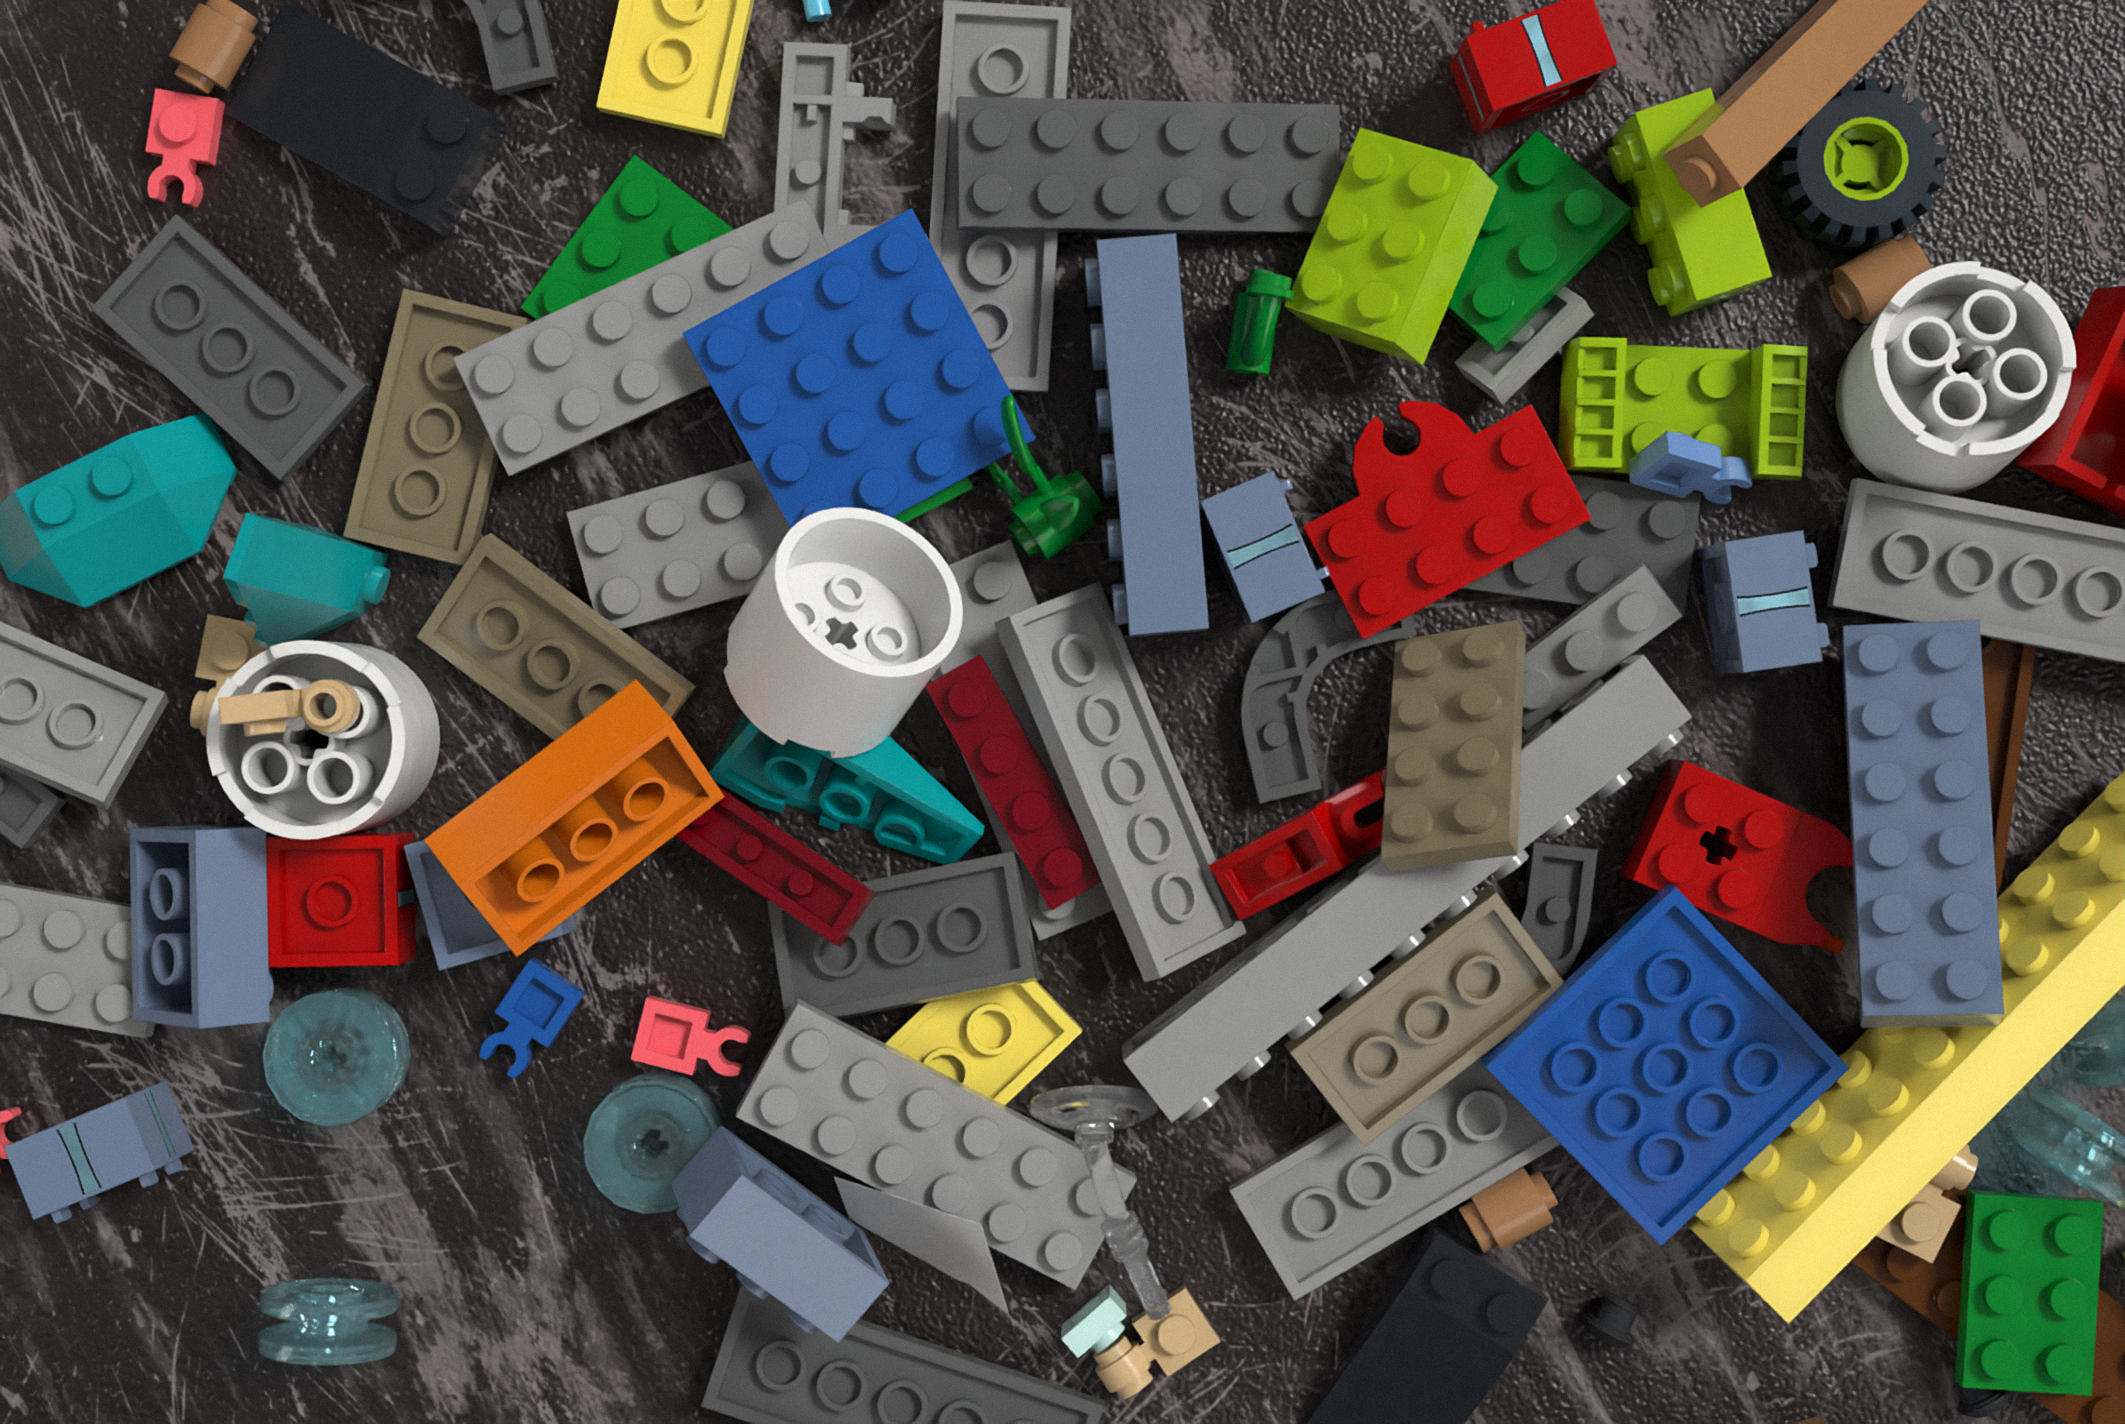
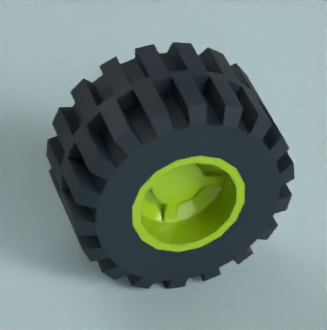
M1864 78L1857 86H1852L1849 80L1769 161L1768 175H1775L1776 181L1769 188L1772 201L1782 200L1785 209L1779 216L1786 225L1794 220L1802 228L1797 236L1807 243L1817 238L1823 241L1821 249L1835 252L1841 247H1848V253L1863 252L1868 247L1895 238L1918 222L1917 219L1929 211L1936 201L1932 195L1943 186L1946 175L1945 172L1938 171V165L1947 159L1946 144L1935 145L1933 137L1942 130L1936 118L1925 123L1919 113L1928 106L1918 97L1909 104L1901 99L1905 88L1892 83L1885 90L1878 89L1879 79Z

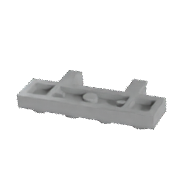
M784 42L774 211L806 197L826 243L832 252L878 227L850 225L851 212L849 210H842L846 142L855 143L856 128L868 131H895L897 104L893 103L892 98L864 97L863 83L849 82L851 49L848 45Z

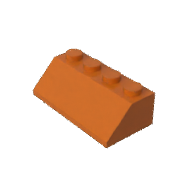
M635 679L429 835L424 841L463 893L516 957H518L725 796L672 718Z

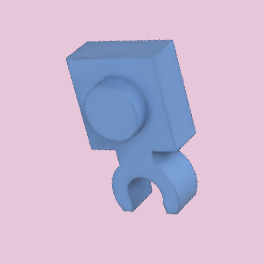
M1666 431L1628 461L1630 483L1680 498H1684L1696 490L1703 492L1704 497L1711 502L1728 504L1732 501L1730 485L1746 489L1752 486L1751 467L1747 460L1739 457H1721L1720 446L1693 439L1684 433Z

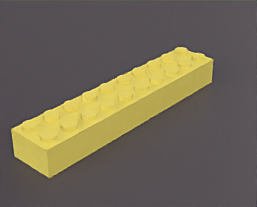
M2125 770L2112 780L2106 789L1997 898L2004 1015L2000 1024L1994 1026L1869 1028L1845 1053L1839 1056L1850 1069L1685 1223L1788 1324L2125 985Z

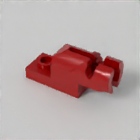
M1387 766L1283 821L1266 834L1218 858L1209 865L1240 921L1345 868L1356 857L1382 844L1384 815L1380 820L1372 823L1369 817L1358 822L1356 814L1360 809L1385 796Z

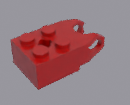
M1669 759L1619 875L1658 892L1670 882L1695 908L1781 944L1815 945L1840 955L1845 941L1832 936L1824 926L1813 919L1807 910L1805 895L1808 883L1823 868L1835 865L1853 867L1851 842L1833 824L1685 760ZM1717 830L1719 832L1718 839L1721 841L1720 849L1716 855L1711 854L1710 859L1705 860L1708 850L1704 846L1699 845L1700 838L1704 833L1714 835Z

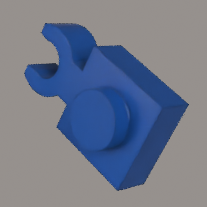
M535 957L531 958L494 1012L508 1021L509 1025L506 1029L492 1034L484 1041L479 1056L487 1060L495 1053L498 1045L507 1044L511 1046L515 1051L516 1060L510 1067L507 1075L511 1078L517 1077L531 1063L533 1055L531 1042L533 1039L547 1048L551 1046L587 992Z

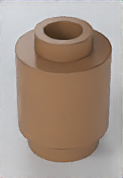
M208 0L205 5L198 3L168 56L179 64L174 75L208 95L214 85L227 90L256 40V36L252 34V31L258 19L229 0Z
M1907 235L1897 241L1892 238L1873 246L1835 268L1833 271L1835 284L1829 287L1830 296L1844 318L1849 320L1855 317L1862 324H1868L1878 317L1890 300L1906 283L1931 269L1925 253L1913 238Z
M1521 1167L1471 1196V1201L1459 1207L1458 1210L1480 1249L1485 1253L1496 1246L1502 1251L1553 1223L1554 1220L1549 1209L1559 1203L1539 1170L1528 1175L1524 1167Z

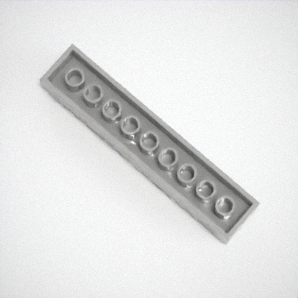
M1645 655L1628 656L1534 727L1522 732L1517 855L1390 872L1381 860L1382 844L1377 846L1123 1043L1121 1046L1124 1063L1171 1123L1183 1114L1189 1121L1197 1118L1218 1101L1220 1096L1216 1089L1234 1074L1241 1081L1245 1080L1263 1067L1271 1059L1267 1049L1285 1034L1293 1041L1312 1029L1323 1018L1318 1009L1335 995L1339 994L1343 1000H1347L1367 986L1374 978L1369 969L1389 954H1391L1394 960H1398L1416 948L1426 938L1421 928L1441 914L1446 920H1449L1472 904L1478 897L1472 889L1493 874L1500 880L1521 866L1529 858L1524 848L1543 835H1546L1551 840L1570 828L1581 817L1575 808L1589 797L1597 794L1600 799H1604L1610 796L1632 778V774L1627 768L1634 762L1648 754L1652 759H1655L1675 746L1684 737L1679 727L1690 720L1692 715Z

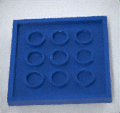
M912 208L682 333L790 528L808 515L839 507L867 509L893 517L1012 452L1004 432L1000 405L1004 397L1012 395ZM1015 401L1018 420L1027 444L1036 438Z
M1670 882L1581 965L1533 1014L1481 1061L1502 1085L1660 1246L1850 1069Z

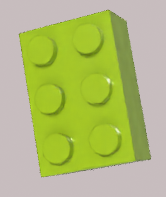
M1711 88L1635 112L1611 137L1614 146L1608 148V157L1613 175L1619 184H1627L1634 207H1631L1632 219L1629 221L1633 236L1639 245L1646 243L1654 268L1648 270L1651 292L1659 306L1666 304L1670 318L1742 295L1772 277L1744 188L1700 208L1691 194L1681 186L1676 174L1661 156L1715 103Z
M1360 128L1291 291L1295 292L1293 302H1286L1284 307L1314 330L1423 366L1498 186L1471 159Z

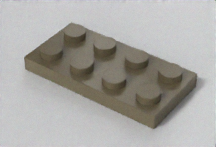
M403 288L343 537L461 566L465 564L480 539L499 455L453 358L532 322L531 320Z
M492 533L480 539L417 636L418 639L554 741L635 679L638 680L672 720L696 687Z
M1518 620L1395 641L1381 860L1390 872L1517 855L1526 634Z
M1490 885L1479 892L1476 900L1466 909L1449 920H1443L1425 934L1426 938L1416 948L1398 960L1393 959L1375 973L1373 980L1362 990L1347 1000L1342 999L1322 1015L1323 1018L1312 1029L1293 1041L1290 1039L1284 1044L1364 1147L1515 1031L1565 983L1499 894Z

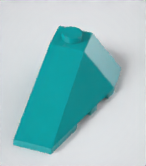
M246 512L223 574V579L235 603L248 608L244 620L247 626L258 629L254 636L256 644L270 649L271 646L284 642L313 639L367 614L371 603L377 605L387 589L390 569L384 566L389 554L320 528Z
M742 712L708 771L714 781L760 807L783 813L785 805H789L821 815L819 825L839 831L841 824L846 823L874 832L875 838L881 845L944 865L957 863L981 838L985 826L890 736L873 749L864 753L844 758H831L830 751L810 748L789 739L783 746L763 733Z

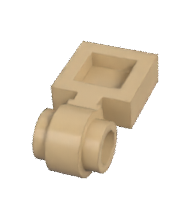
M207 615L195 677L215 680L217 682L216 687L211 688L209 692L201 690L197 692L190 712L191 727L200 729L204 737H206L207 723L213 702L226 679L233 677L250 659L268 650L256 644L254 636L258 629L247 626L245 621Z
M337 679L318 680L313 682L308 688L218 698L221 725L244 724L245 736L286 732L285 719L302 717L304 722L317 732H342L355 723L360 712V700L354 688L348 683ZM329 695L333 696L337 705L336 712L331 718L324 711V701Z
M1966 1144L1876 1236L1933 1264L1961 1207L1958 1203L1942 1196L1944 1190H1950L1953 1187L1958 1190L1965 1189L1971 1182L1978 1166V1157L1970 1153L1969 1145Z
M1183 1284L1131 1319L1133 1326L1142 1339L1137 1342L1134 1340L1129 1342L1123 1334L1101 1352H1095L1093 1357L1099 1364L1095 1371L1110 1393L1117 1392L1121 1399H1127L1138 1393L1152 1381L1153 1377L1148 1371L1152 1360L1156 1359L1168 1377L1218 1344L1220 1339Z

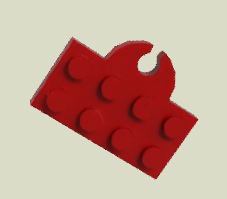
M1420 401L1398 403L1396 408L1399 418L1412 424L1418 433L1416 449L1413 453L1405 456L1395 455L1385 447L1383 441L1384 424L1377 415L1364 427L1353 448L1351 476L1358 497L1301 527L1323 568L1328 567L1331 574L1328 576V579L1361 640L1372 636L1592 519L1532 404L1473 434L1459 415L1437 403Z

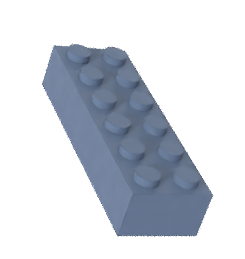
M1176 233L1097 240L1096 258L1085 259V279L1088 307L1100 306L1102 323L1090 324L1093 371L1106 370L1107 389H1096L1098 433H1111L1113 454L1101 455L1104 498L1116 497L1118 519H1109L1106 523L1109 562L1122 561L1124 584L1112 585L1114 624H1127L1128 638L1205 631L1209 629Z
M1980 620L1843 626L1841 647L1861 1028L1999 1025L2004 1015Z

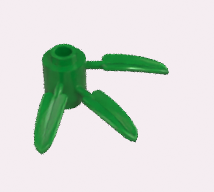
M1009 395L1005 396L1000 403L1004 432L1017 463L1023 472L1030 475L1038 489L1024 498L1007 474L1003 473L996 461L983 467L993 484L998 489H1003L1014 504L1009 510L1015 521L1007 526V530L1016 544L1028 558L1038 552L1047 561L1095 527L1094 519L1105 512V509L1092 487L1077 470H1074L1066 477L1058 474L1047 481L1027 447L1018 420L1014 396Z

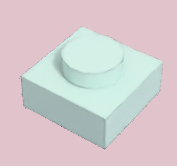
M1108 1284L1062 1324L1061 1339L1077 1358L1091 1347L1096 1353L1101 1352L1124 1331L1125 1327L1120 1321L1127 1316L1126 1302Z

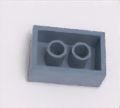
M221 825L129 828L133 1021L197 1029L270 1022L269 1003L273 997L274 985L268 963L266 831L253 826Z
M722 1125L671 1183L679 1205L677 1215L687 1227L689 1235L686 1237V1241L692 1249L710 1263L716 1264L721 1258L738 1270L736 1272L738 1280L755 1296L765 1300L771 1294L786 1305L785 1312L790 1319L809 1334L814 1335L820 1329L839 1343L890 1284L861 1228Z

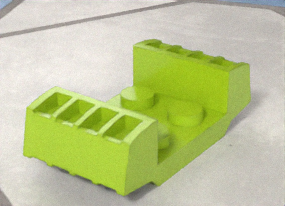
M1578 337L1569 340L1562 346L1558 455L1567 471L1629 475L1628 461L1664 432L1670 431L1673 433H1684L1693 439L1720 446L1721 457H1739L1747 460L1750 463L1752 479L1799 481L1802 478L1808 347L1763 344L1753 350L1627 345V338Z

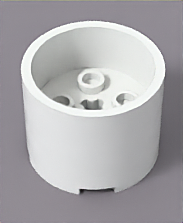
M1976 261L1953 262L1929 269L1910 280L1895 294L1845 358L1836 386V412L1845 441L1857 459L1870 472L1888 484L1943 495H1951L1975 488L1999 473L2043 434L2059 417V412L2069 392L2072 371L2076 368V351L2071 330L2057 304L2032 280L2024 283L2004 272L1980 267V262ZM1953 368L1955 370L1967 368L1970 374L1968 372L1956 374Z
M853 507L830 508L808 515L795 524L785 535L728 629L730 630L727 640L728 664L724 669V674L730 692L748 719L763 733L783 746L789 739L810 748L830 751L831 758L850 757L869 751L882 743L891 734L955 646L963 621V605L958 584L940 553L919 533L892 517L875 511Z
M299 640L271 646L270 649L250 659L233 677L226 679L213 702L209 714L206 746L212 775L218 777L229 799L245 815L243 818L253 825L278 836L303 840L319 839L368 830L383 825L406 811L420 797L433 775L439 755L440 727L438 715L428 690L418 676L396 657L383 650L362 644ZM322 679H337L348 683L354 688L360 700V712L355 723L342 732H319L329 738L327 748L319 749L317 745L307 742V734L309 730L313 729L304 722L302 717L285 719L286 732L245 736L244 724L221 725L218 698L303 689L308 688L313 682ZM329 695L324 701V711L331 718L336 712L337 705L333 696Z

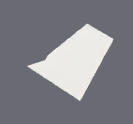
M834 1176L850 1220L951 1277L970 1284L1009 1315L981 1224Z

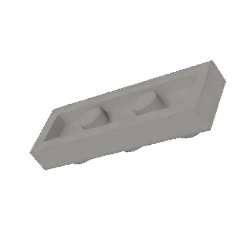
M1640 562L1525 649L1522 726L1526 731L1534 727L1683 616L1681 610L1643 562Z

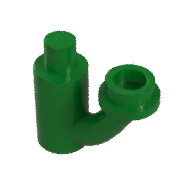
M1250 269L1246 291L1236 294L1225 370L1250 376H1269L1281 302H1293L1295 292L1290 290L1291 278L1267 270Z

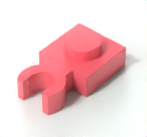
M155 88L145 151L152 156L163 157L162 165L157 167L149 177L148 194L150 198L165 203L169 184L175 180H182L184 184L182 203L194 208L199 206L203 197V185L200 178L196 175L197 163L216 165L225 110L224 102L217 98Z
M649 995L645 1000L630 1060L693 1075L696 1072L699 1058L708 1060L709 1065L717 1073L724 1076H737L742 1072L743 1064L725 1059L721 1050L722 1044L726 1040L747 1043L750 1040L751 1032L738 1025L725 1026L718 1031L707 1029L711 1014L710 1010Z

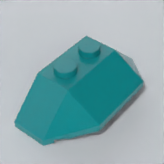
M204 412L131 433L11 493L0 504V563L8 579L83 608H91L202 553L221 512L229 485L232 486L239 470L216 422Z

